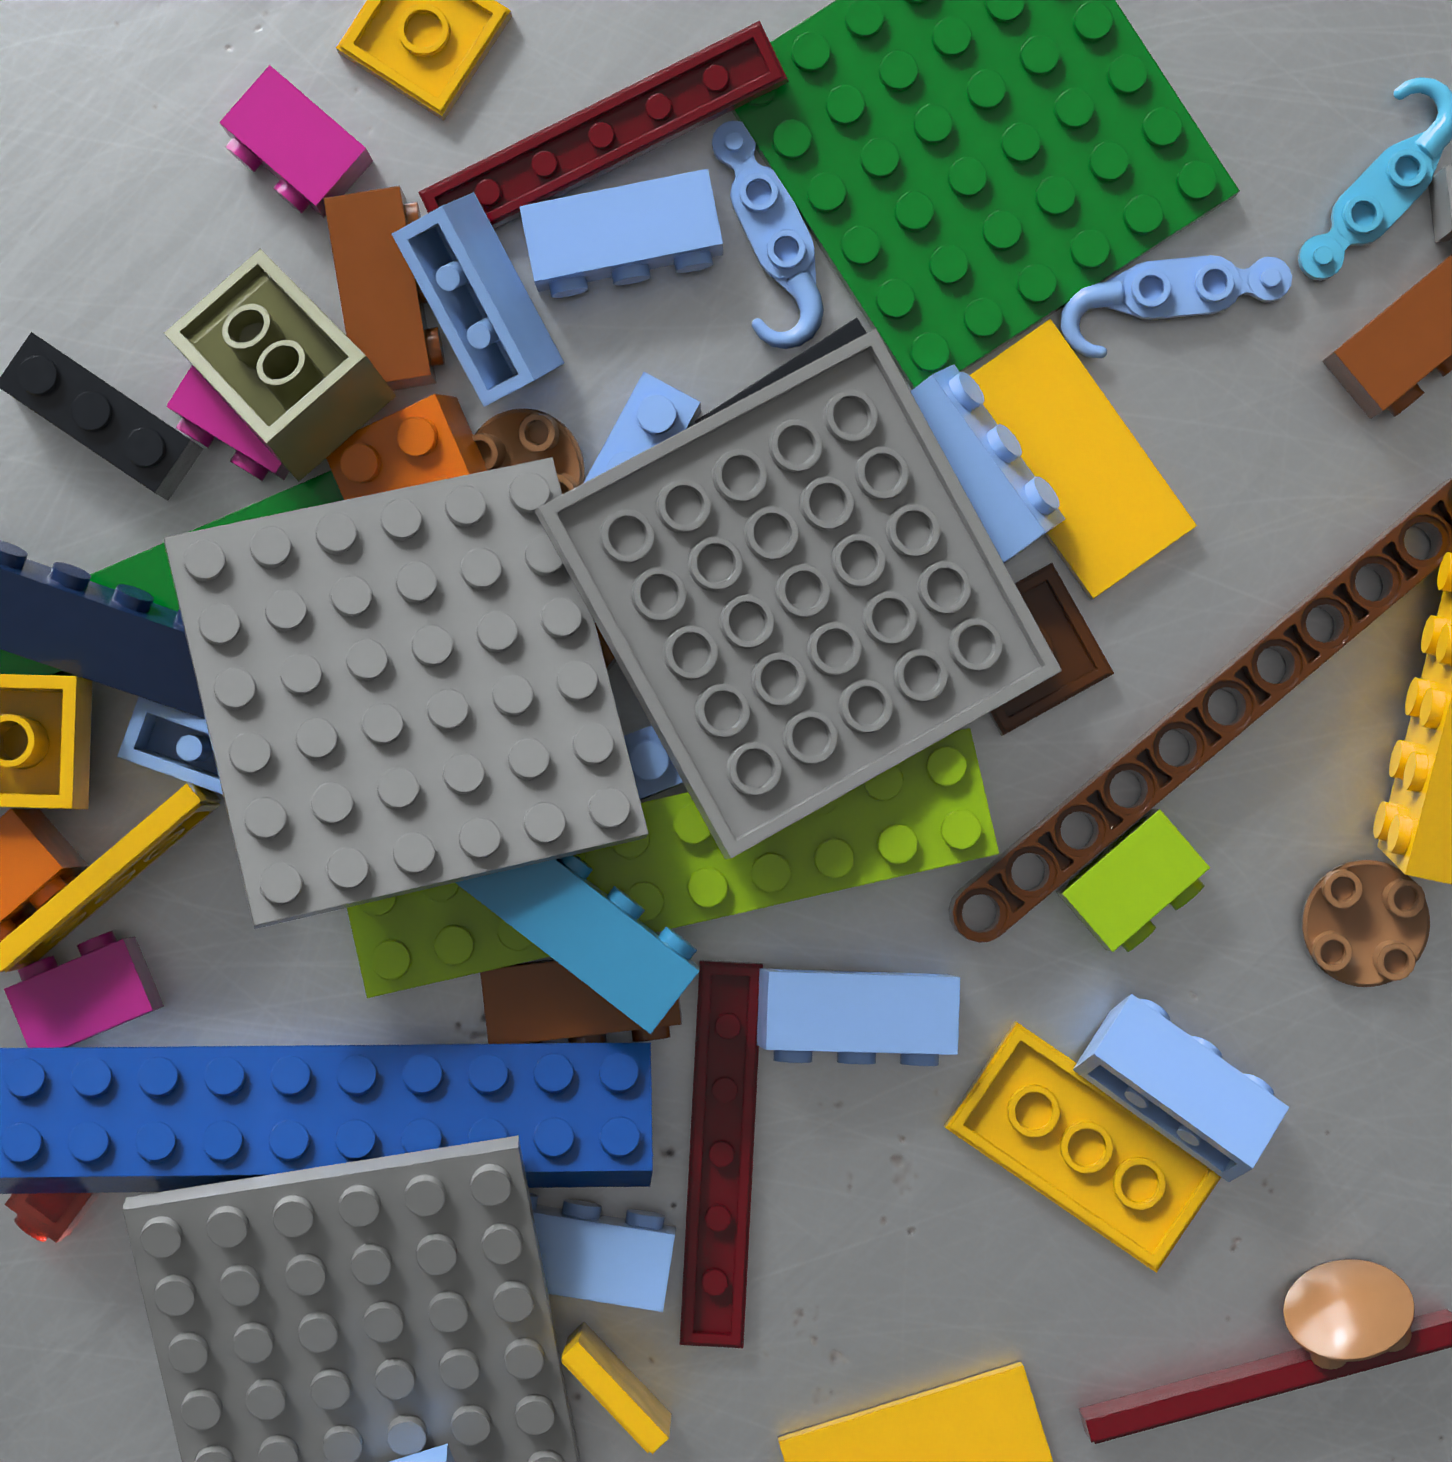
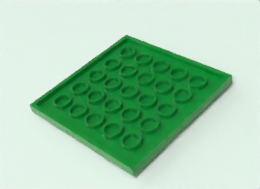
M835 0L770 42L789 82L732 110L736 119L743 122L754 139L756 150L767 167L774 170L791 196L806 227L872 329H877L896 366L912 390L932 374L953 364L959 372L965 371L1063 308L1081 289L1105 281L1231 200L1240 192L1115 0Z

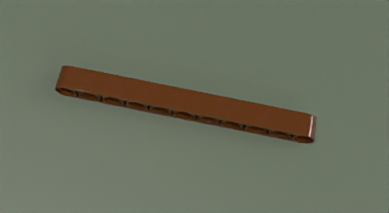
M1452 478L1439 484L961 887L952 897L948 909L949 920L955 931L964 938L979 943L990 942L1000 937L1440 566L1444 555L1447 552L1452 553ZM1410 527L1421 528L1430 538L1431 549L1425 560L1414 558L1405 548L1404 537ZM1362 567L1373 569L1382 579L1383 589L1376 601L1364 599L1356 589V575ZM1313 608L1324 609L1334 620L1335 629L1333 636L1325 643L1316 641L1307 631V616ZM1268 648L1279 652L1286 661L1285 676L1277 684L1267 682L1258 672L1257 661L1259 655ZM1218 689L1230 692L1238 704L1236 718L1228 725L1217 723L1212 719L1208 710L1209 699ZM1170 730L1182 733L1189 742L1190 751L1188 758L1177 767L1166 763L1159 753L1160 740ZM1121 771L1131 772L1138 778L1141 784L1140 798L1129 808L1119 806L1110 795L1111 781ZM1073 812L1083 813L1089 818L1093 827L1091 840L1080 849L1069 847L1061 837L1060 828L1062 822ZM1025 853H1032L1040 858L1045 872L1041 883L1030 890H1023L1018 887L1012 879L1011 873L1015 860ZM984 894L995 905V920L990 927L974 931L968 928L963 921V906L974 895Z

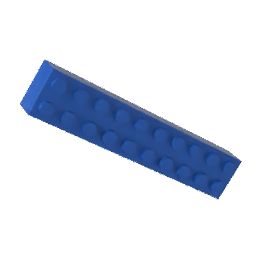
M651 1042L0 1048V1194L163 1192L518 1135L528 1188L650 1187L653 1173Z

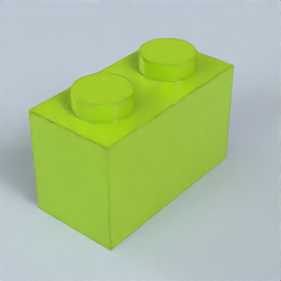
M1151 809L1058 889L1056 893L1105 950L1114 952L1118 947L1122 946L1129 952L1154 932L1156 926L1150 920L1162 909L1170 904L1175 910H1178L1204 888L1205 885L1200 881L1199 877L1209 870L1210 867L1160 809Z

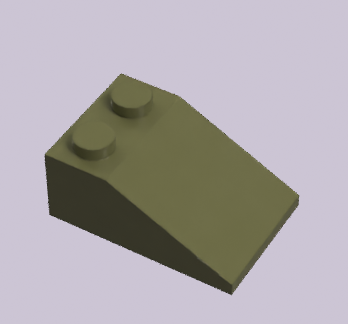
M261 248L164 332L172 344L298 482L396 397L367 356Z

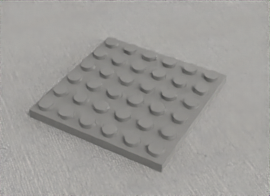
M877 329L864 334L535 510L539 521L725 860L735 857L1062 671Z
M553 457L164 537V545L254 929L644 839L649 834L594 619L535 513L538 507L562 495Z
M519 1135L125 1198L122 1209L182 1462H389L447 1443L455 1462H580Z

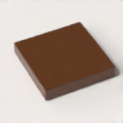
M1053 563L1016 582L1015 585L1062 671L989 712L1001 736L1114 674Z

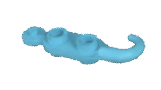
M1418 77L1405 81L1395 89L1394 97L1397 100H1402L1415 93L1428 95L1437 106V118L1426 131L1393 144L1386 149L1338 198L1332 208L1331 230L1326 234L1311 237L1299 250L1298 263L1304 275L1319 281L1334 276L1342 267L1345 250L1349 246L1368 245L1380 238L1428 188L1443 149L1452 140V92L1448 86L1436 79Z

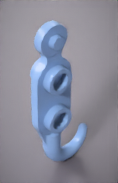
M734 120L724 122L713 134L712 148L719 162L734 171L735 180L731 186L730 199L735 214L761 267L795 298L800 309L798 324L786 332H777L770 329L760 318L752 321V328L761 340L772 347L782 349L799 347L813 338L821 326L824 312L821 294L816 286L815 248L812 237L796 204L774 170L758 164L755 160L756 143L743 122Z
M1212 255L1146 261L1136 264L1105 282H1099L1078 291L1064 305L1061 312L1060 327L1065 340L1075 352L1087 358H1104L1107 355V349L1104 346L1091 344L1084 339L1080 331L1081 317L1090 309L1106 307L1148 320L1216 314L1228 309L1239 296L1244 294L1250 295L1261 302L1279 300L1291 287L1292 274L1287 264L1277 257L1261 258L1246 269H1239L1231 261L1221 256Z

